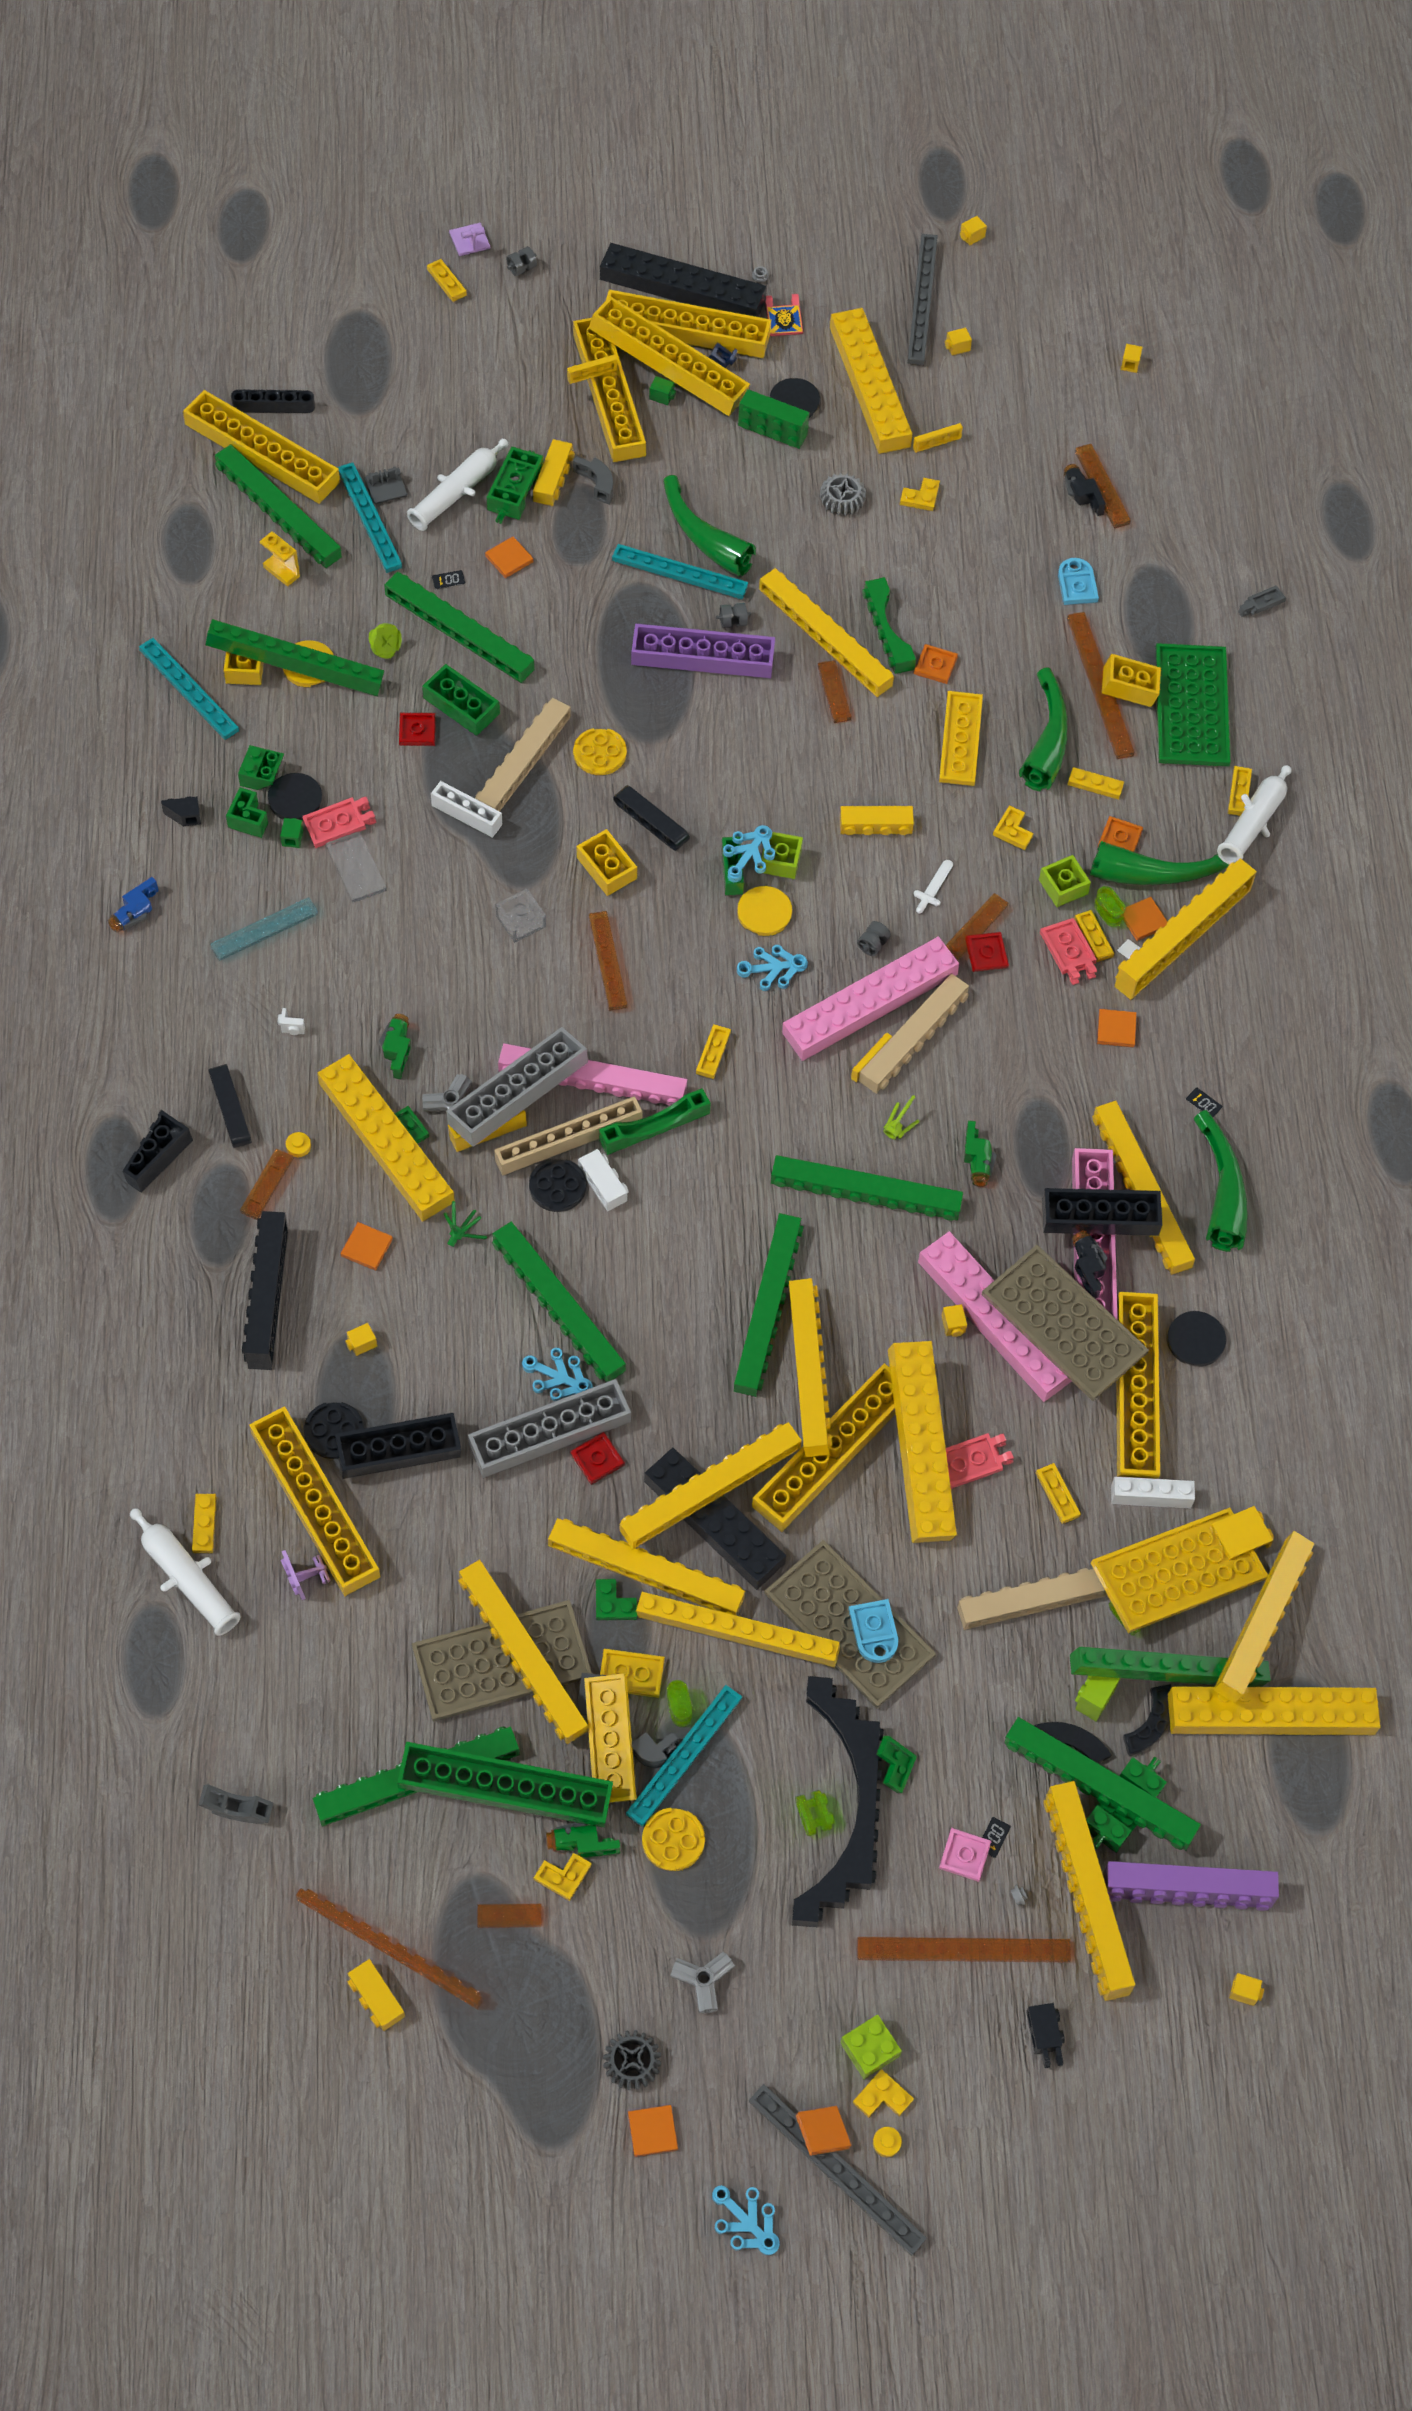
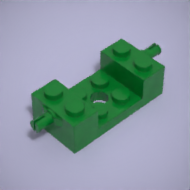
M511 446L487 495V510L498 513L495 519L497 523L502 524L505 516L520 519L525 509L527 493L533 481H537L544 460L542 455L536 454L534 451L531 452V450L526 451ZM518 477L519 479L512 480L511 478Z
M1132 1757L1120 1774V1777L1156 1798L1167 1783L1155 1772V1769L1161 1763L1156 1757H1153L1148 1766ZM1097 1805L1086 1820L1090 1834L1095 1837L1093 1839L1094 1848L1098 1849L1100 1844L1103 1843L1117 1853L1137 1826L1134 1820L1127 1816L1119 1815L1115 1811L1116 1809L1109 1805Z

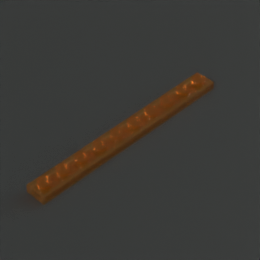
M1085 612L1069 614L1067 621L1116 759L1133 757L1135 752L1115 697L1102 693L1104 665Z
M302 1888L299 1889L296 1897L300 1903L477 2010L480 2007L482 1998L476 1989L469 1987V1989L465 1988L456 1977H447L443 1974L444 1971L436 1965L432 1967L425 1963L426 1960L417 1954L412 1956L403 1945L399 1943L394 1945L389 1942L390 1939L381 1932L378 1934L371 1931L372 1928L365 1922L361 1921L358 1923L353 1920L354 1917L344 1910L341 1913L336 1910V1906L330 1901H321L312 1890L307 1889L305 1891Z
M857 1937V1960L1071 1961L1070 1939Z

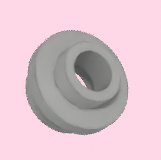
M762 266L756 267L752 273V278L757 282H765L769 277L767 269Z
M1015 1885V1888L1010 1891L1017 1906L1021 1904L1024 1906L1026 1905L1025 1900L1028 1899L1023 1887L1019 1888L1018 1885Z

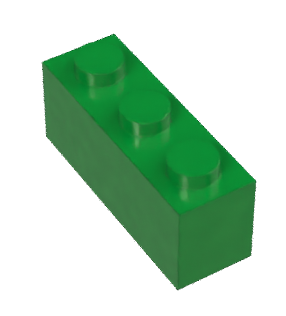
M722 837L721 850L725 895H743V869L742 879L739 882L734 883L728 879L729 868L736 866L742 857V853L731 857H726L723 854L725 845L730 844L736 847L741 846V844H735L733 837Z

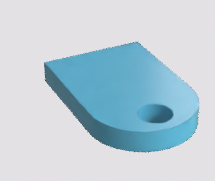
M1070 558L1063 561L1059 567L1058 579L1064 605L1098 602L1099 596L1091 565L1080 558ZM1071 565H1076V566H1078V568H1077V569H1073V568H1071L1070 566H1071Z
M889 1599L849 1606L850 1619L860 1654L866 1660L874 1663L890 1660L897 1651L898 1636ZM877 1647H881L885 1650L886 1654L878 1656L874 1650Z

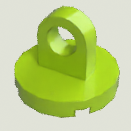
M389 623L379 624L369 632L368 637L371 650L377 657L388 659L393 657L396 651H399L402 637L400 630L395 625Z

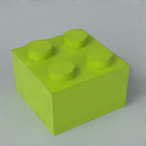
M772 832L769 842L771 848L775 850V858L773 860H766L763 848L761 859L766 864L764 874L795 879L802 851L803 837Z
M1073 855L1041 868L1039 876L1040 883L1056 907L1089 893L1091 882Z
M1088 1676L1075 1699V1702H1077L1075 1710L1097 1722L1121 1678Z
M878 2014L844 2035L840 2041V2044L864 2080L899 2058L902 2052Z

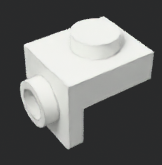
M282 1008V1014L278 1015V1025L281 1026L282 1033H289L291 1035L304 1034V1019L289 1018L287 1008Z

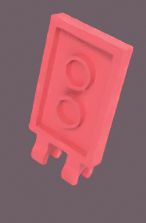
M351 797L302 817L315 848L365 830V824L373 825L376 823L373 811L365 814L361 812L370 809L367 797H362L356 801Z
M1074 918L1040 929V934L1062 975L1068 973L1072 985L1079 983V972L1083 970L1086 971L1089 980L1096 978L1095 972H1097L1094 964H1096L1097 959Z
M989 1433L946 1448L951 1489L1003 1471L1002 1465L1014 1462L1011 1451L1001 1455L998 1452L997 1448L1006 1445L1007 1440L1004 1433L990 1438Z

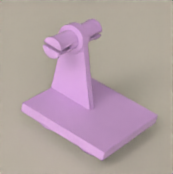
M481 223L449 230L459 256L490 249V244Z
M282 1551L284 1558L281 1559V1563L295 1595L299 1594L302 1600L306 1598L299 1582L317 1574L320 1575L323 1584H327L324 1576L328 1583L331 1581L327 1573V1565H324L320 1555H317L319 1563L316 1557L312 1558L316 1568L295 1573L286 1551Z

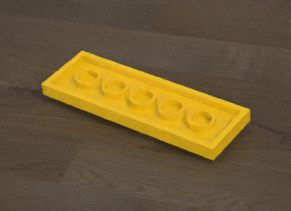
M948 691L939 775V782L975 786L983 694Z
M616 1674L584 1678L592 1777L613 1781L609 1803L636 1800L627 1675Z

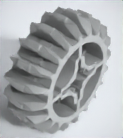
M840 472L839 476L833 474L832 477L828 476L827 481L823 482L820 488V498L826 510L831 509V512H837L838 516L840 513H844L846 516L848 512L853 514L854 511L858 512L859 508H862L866 499V490L864 484L860 482V478L855 479L854 475L849 476L848 473L842 475Z

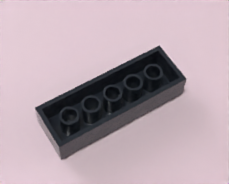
M1044 1189L1042 1197L1043 1233L1159 1236L1162 1228L1161 1191Z
M454 1412L335 1434V1444L342 1479L461 1458V1445Z

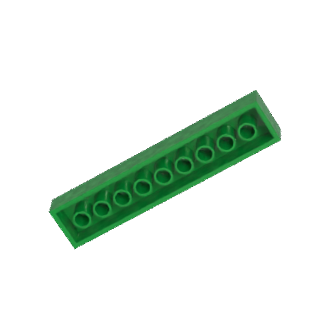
M406 1742L397 1785L401 1789L605 1828L613 1781Z

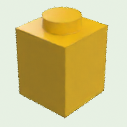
M975 216L961 224L960 236L962 240L972 245L985 238L987 225L978 216Z
M966 327L947 332L945 347L947 350L949 349L952 356L971 350L972 339Z
M1126 344L1121 370L1137 373L1143 347Z
M962 1304L943 1307L941 1316L946 1336L958 1337L964 1334L967 1322Z
M368 1323L346 1332V1345L349 1351H354L356 1356L377 1347L376 1337Z
M1237 1973L1233 1979L1229 1998L1254 2006L1263 1997L1264 1988H1261L1262 1980Z

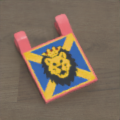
M792 294V305L773 306L772 296H766L767 318L771 320L770 336L803 334L799 295Z

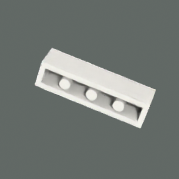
M442 781L438 783L431 793L433 807L492 838L502 826L501 812Z
M1114 1477L1111 1485V1504L1191 1509L1195 1500L1194 1481Z

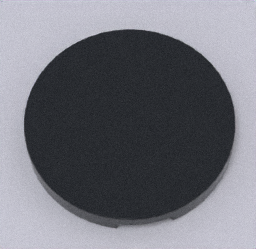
M800 378L784 379L778 382L770 393V398L810 412L809 418L813 416L820 405L818 389L809 381Z
M289 773L279 777L273 782L268 791L270 809L283 820L284 818L303 820L302 817L304 815L319 810L322 802L320 785L314 778L303 773Z
M545 1160L537 1165L530 1175V1195L534 1202L545 1210L552 1212L570 1210L577 1206L585 1195V1174L576 1163L570 1160Z
M1185 1312L1173 1320L1168 1330V1347L1171 1353L1182 1363L1199 1367L1210 1365L1220 1358L1226 1345V1333L1223 1326L1215 1317L1205 1312Z
M343 1402L323 1403L315 1407L305 1420V1441L308 1447L318 1456L338 1459L335 1434L364 1429L363 1421L358 1411L349 1404Z

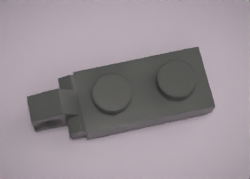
M1273 586L1248 597L1244 604L1240 605L1238 612L1242 617L1250 613L1252 615L1285 602L1286 597L1277 586Z

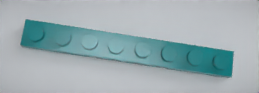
M354 463L337 467L341 480L385 572L389 573L403 568L402 562Z
M617 544L612 555V561L742 600L748 588L749 582L621 544Z
M154 638L139 646L142 654L224 740L239 732V727Z
M727 1685L723 1687L628 1809L626 1815L642 1827L646 1824L742 1700L740 1694Z

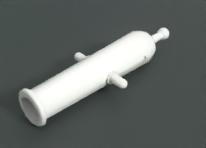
M501 439L499 444L491 450L479 448L449 476L439 474L437 479L441 483L414 509L410 508L407 510V517L412 525L418 530L425 531L430 522L463 495L474 496L475 490L471 488L495 469L497 464L496 455L499 451L508 447V441Z
M1283 766L1279 776H1270L1264 779L1251 800L1247 794L1241 796L1245 804V810L1225 842L1220 844L1217 849L1218 856L1223 862L1230 865L1240 858L1243 860L1244 853L1260 831L1264 837L1270 836V832L1266 827L1267 821L1285 798L1287 785L1284 779L1291 774L1290 766Z
M132 1509L130 1512L131 1519L136 1520L144 1531L141 1541L145 1551L170 1578V1580L161 1585V1590L167 1591L172 1587H178L214 1627L215 1635L221 1636L233 1629L241 1618L240 1613L233 1611L202 1571L203 1568L211 1563V1558L206 1557L199 1562L194 1561L166 1526L162 1524L151 1525L144 1519L141 1510Z

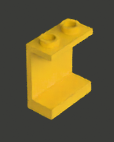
M273 531L260 540V544L273 553L270 558L263 562V568L288 587L300 577L297 550Z
M1255 1506L1211 1525L1216 1531L1222 1546L1225 1547L1230 1560L1263 1545L1269 1548L1274 1539L1272 1531L1264 1524L1262 1513L1257 1511Z

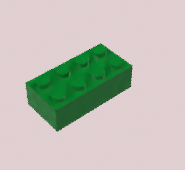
M747 389L739 403L738 426L800 449L808 435L810 412Z
M447 664L422 685L423 699L476 736L500 714V703L497 699Z

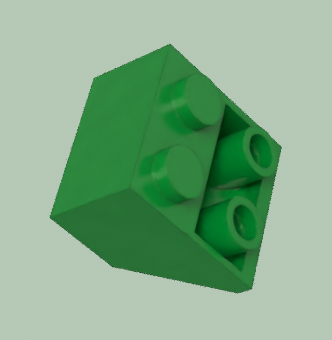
M249 745L238 772L240 786L259 790L272 785L284 753Z

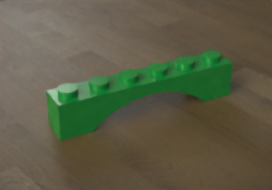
M886 578L865 581V587L862 589L863 598L868 601V611L872 613L873 624L878 628V638L883 642L884 654L888 655L889 667L893 669L894 674L915 670L916 658L911 645L904 642L894 633L886 618L885 608L890 596V589Z
M703 1088L686 1094L668 1108L654 1115L632 1122H616L599 1129V1141L606 1155L612 1154L709 1115L711 1103Z

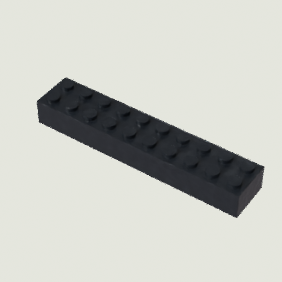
M610 243L600 264V280L684 304L759 317L766 300V285L615 243Z

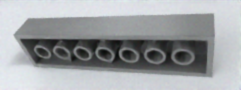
M561 1027L446 1111L448 1125L474 1147L587 1064V1048Z
M614 1379L468 1434V1442L482 1477L485 1478L602 1432L630 1423L631 1411L617 1380Z

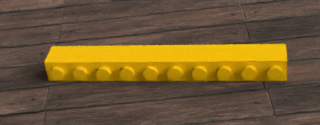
M774 568L760 578L759 590L876 697H879L893 686L894 675L892 672L881 665L878 659L870 655L866 648L859 645L854 637L848 635L842 626L837 625L831 616L826 615L819 605L814 604L782 572Z
M1117 1101L1096 1107L1092 1116L1093 1122L1099 1127L1100 1136L1103 1141H1106L1108 1150H1113L1116 1169L1122 1174L1126 1189L1161 1191ZM1161 1191L1162 1228L1159 1236L1150 1237H1153L1155 1241L1156 1251L1161 1253L1163 1257L1164 1267L1173 1275L1191 1269L1195 1258Z
M812 1278L789 1281L805 1456L830 1455L829 1447H832L833 1444L831 1434L828 1435L827 1430L831 1429L830 1417L826 1418V1413L829 1412L828 1401L824 1400V1396H828L827 1384H823V1379H826L825 1367H821V1363L825 1362L824 1352L823 1350L820 1351L819 1347L823 1346L822 1334H818V1330L821 1329V1320L816 1315V1313H820L819 1301L815 1302V1297H818L817 1285L813 1286Z
M789 1422L784 1425H777L771 1433L767 1435L762 1434L756 1439V1442L751 1445H744L736 1454L727 1455L721 1463L709 1466L706 1472L701 1475L696 1474L692 1476L686 1484L677 1485L671 1493L659 1496L651 1505H644L636 1514L624 1517L620 1523V1532L631 1548L635 1549L801 1449V1438Z
M557 1518L548 1538L549 1547L708 1609L737 1616L745 1597V1591L736 1584H726L718 1577H708L700 1570H690L682 1563H672L661 1555L654 1556L649 1554L643 1548L632 1549L625 1541H616L607 1534L593 1532L589 1527L574 1525L568 1519L562 1520Z
M1293 1531L1285 1539L1213 1689L1233 1703L1240 1698L1244 1699L1249 1692L1247 1686L1256 1677L1255 1669L1264 1660L1262 1654L1271 1645L1269 1639L1278 1630L1276 1624L1285 1615L1283 1609L1291 1602L1293 1598L1291 1592H1294L1300 1583L1298 1578L1303 1575L1307 1568L1304 1565L1313 1555L1311 1550L1314 1543L1296 1531Z
M479 1559L459 1571V1585L463 1590L467 1589L470 1594L468 1596L470 1602L474 1607L478 1606L481 1611L479 1612L481 1619L484 1623H489L491 1627L490 1632L495 1640H500L502 1644L500 1647L505 1656L509 1655L513 1661L511 1662L512 1667L516 1673L520 1672L522 1674V1682L527 1690L531 1688L533 1691V1699L538 1706L542 1705L544 1708L546 1720L549 1723L553 1722L555 1725L557 1737L560 1740L564 1739L566 1744H569L587 1733L588 1725L481 1560Z
M646 1592L641 1593L636 1610L639 1618L834 1668L840 1651V1642Z

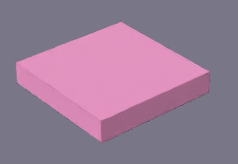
M951 1828L939 1869L979 1882L991 1841Z

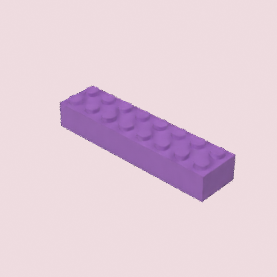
M635 624L631 665L771 678L775 637Z
M1108 1861L1103 1871V1878L1110 1901L1129 1899L1130 1902L1140 1903L1142 1900H1147L1153 1904H1162L1164 1901L1172 1902L1173 1905L1193 1903V1906L1197 1907L1212 1904L1216 1908H1225L1229 1905L1235 1906L1236 1909L1256 1907L1257 1910L1265 1911L1272 1908L1279 1897L1278 1872L1111 1861Z

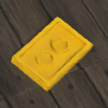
M604 1649L600 1675L626 1674L628 1694L659 1698L665 1657Z

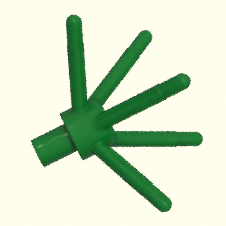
M452 1201V1221L448 1214L444 1212V1217L451 1228L449 1233L451 1237L447 1243L448 1245L454 1247L457 1240H461L462 1237L488 1238L484 1235L465 1233L481 1219V1216H478L469 1223L476 1210H473L459 1227L456 1225V1203Z

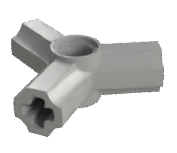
M457 1074L449 1089L444 1093L422 1094L423 1111H447L463 1099L472 1081L463 1074Z
M724 1952L704 1967H699L677 1958L670 1977L695 1986L699 2013H712L718 2011L714 1983L732 1970L735 1965ZM706 1975L710 1980L707 1983H701L698 1977Z

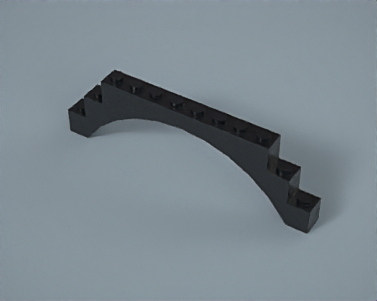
M808 1676L806 1703L830 1724L848 1753L857 1783L858 1809L855 1827L849 1843L836 1865L819 1883L794 1899L792 1926L817 1928L818 1921L823 1919V1908L819 1907L844 1909L845 1902H849L850 1889L846 1888L870 1890L872 1883H876V1871L872 1870L873 1863L877 1862V1850L873 1849L874 1842H878V1829H875V1822H879V1809H876V1801L880 1802V1789H877V1781H881L882 1769L878 1768V1761H882V1758L877 1755L879 1741L883 1739L884 1729L880 1728V1721L855 1720L859 1719L860 1707H856V1700L835 1698L836 1685H833V1678Z

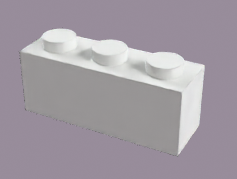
M596 1149L578 1159V1166L584 1172L587 1182L607 1212L627 1202L628 1188L619 1181L618 1173L614 1168L611 1169L605 1154H601Z

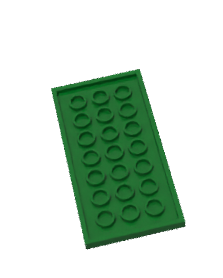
M1156 643V666L1161 668L1160 690L1157 697L1158 763L1229 767L1230 736L1226 647Z

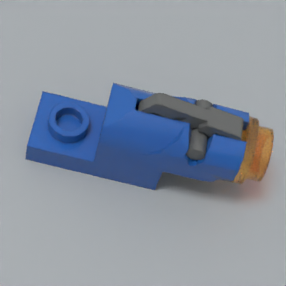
M153 877L122 896L124 906L107 920L114 932L124 931L147 919V914L152 910L151 902L148 898L153 897L159 891L157 882Z

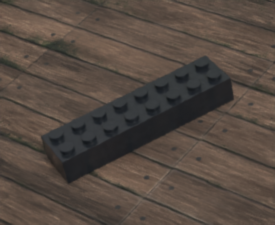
M262 1211L261 1218L257 1220L259 1236L256 1235L255 1237L257 1253L253 1254L255 1271H251V1282H253L252 1288H249L248 1293L250 1306H247L246 1309L248 1324L244 1326L246 1342L242 1343V1354H244V1362H247L248 1369L272 1370L289 1229L285 1212Z
M671 1448L644 1473V1482L658 1496L671 1493L674 1487L679 1484H686L692 1476L696 1474L701 1475V1473L675 1448ZM724 1495L683 1519L756 1590L785 1565L786 1554Z

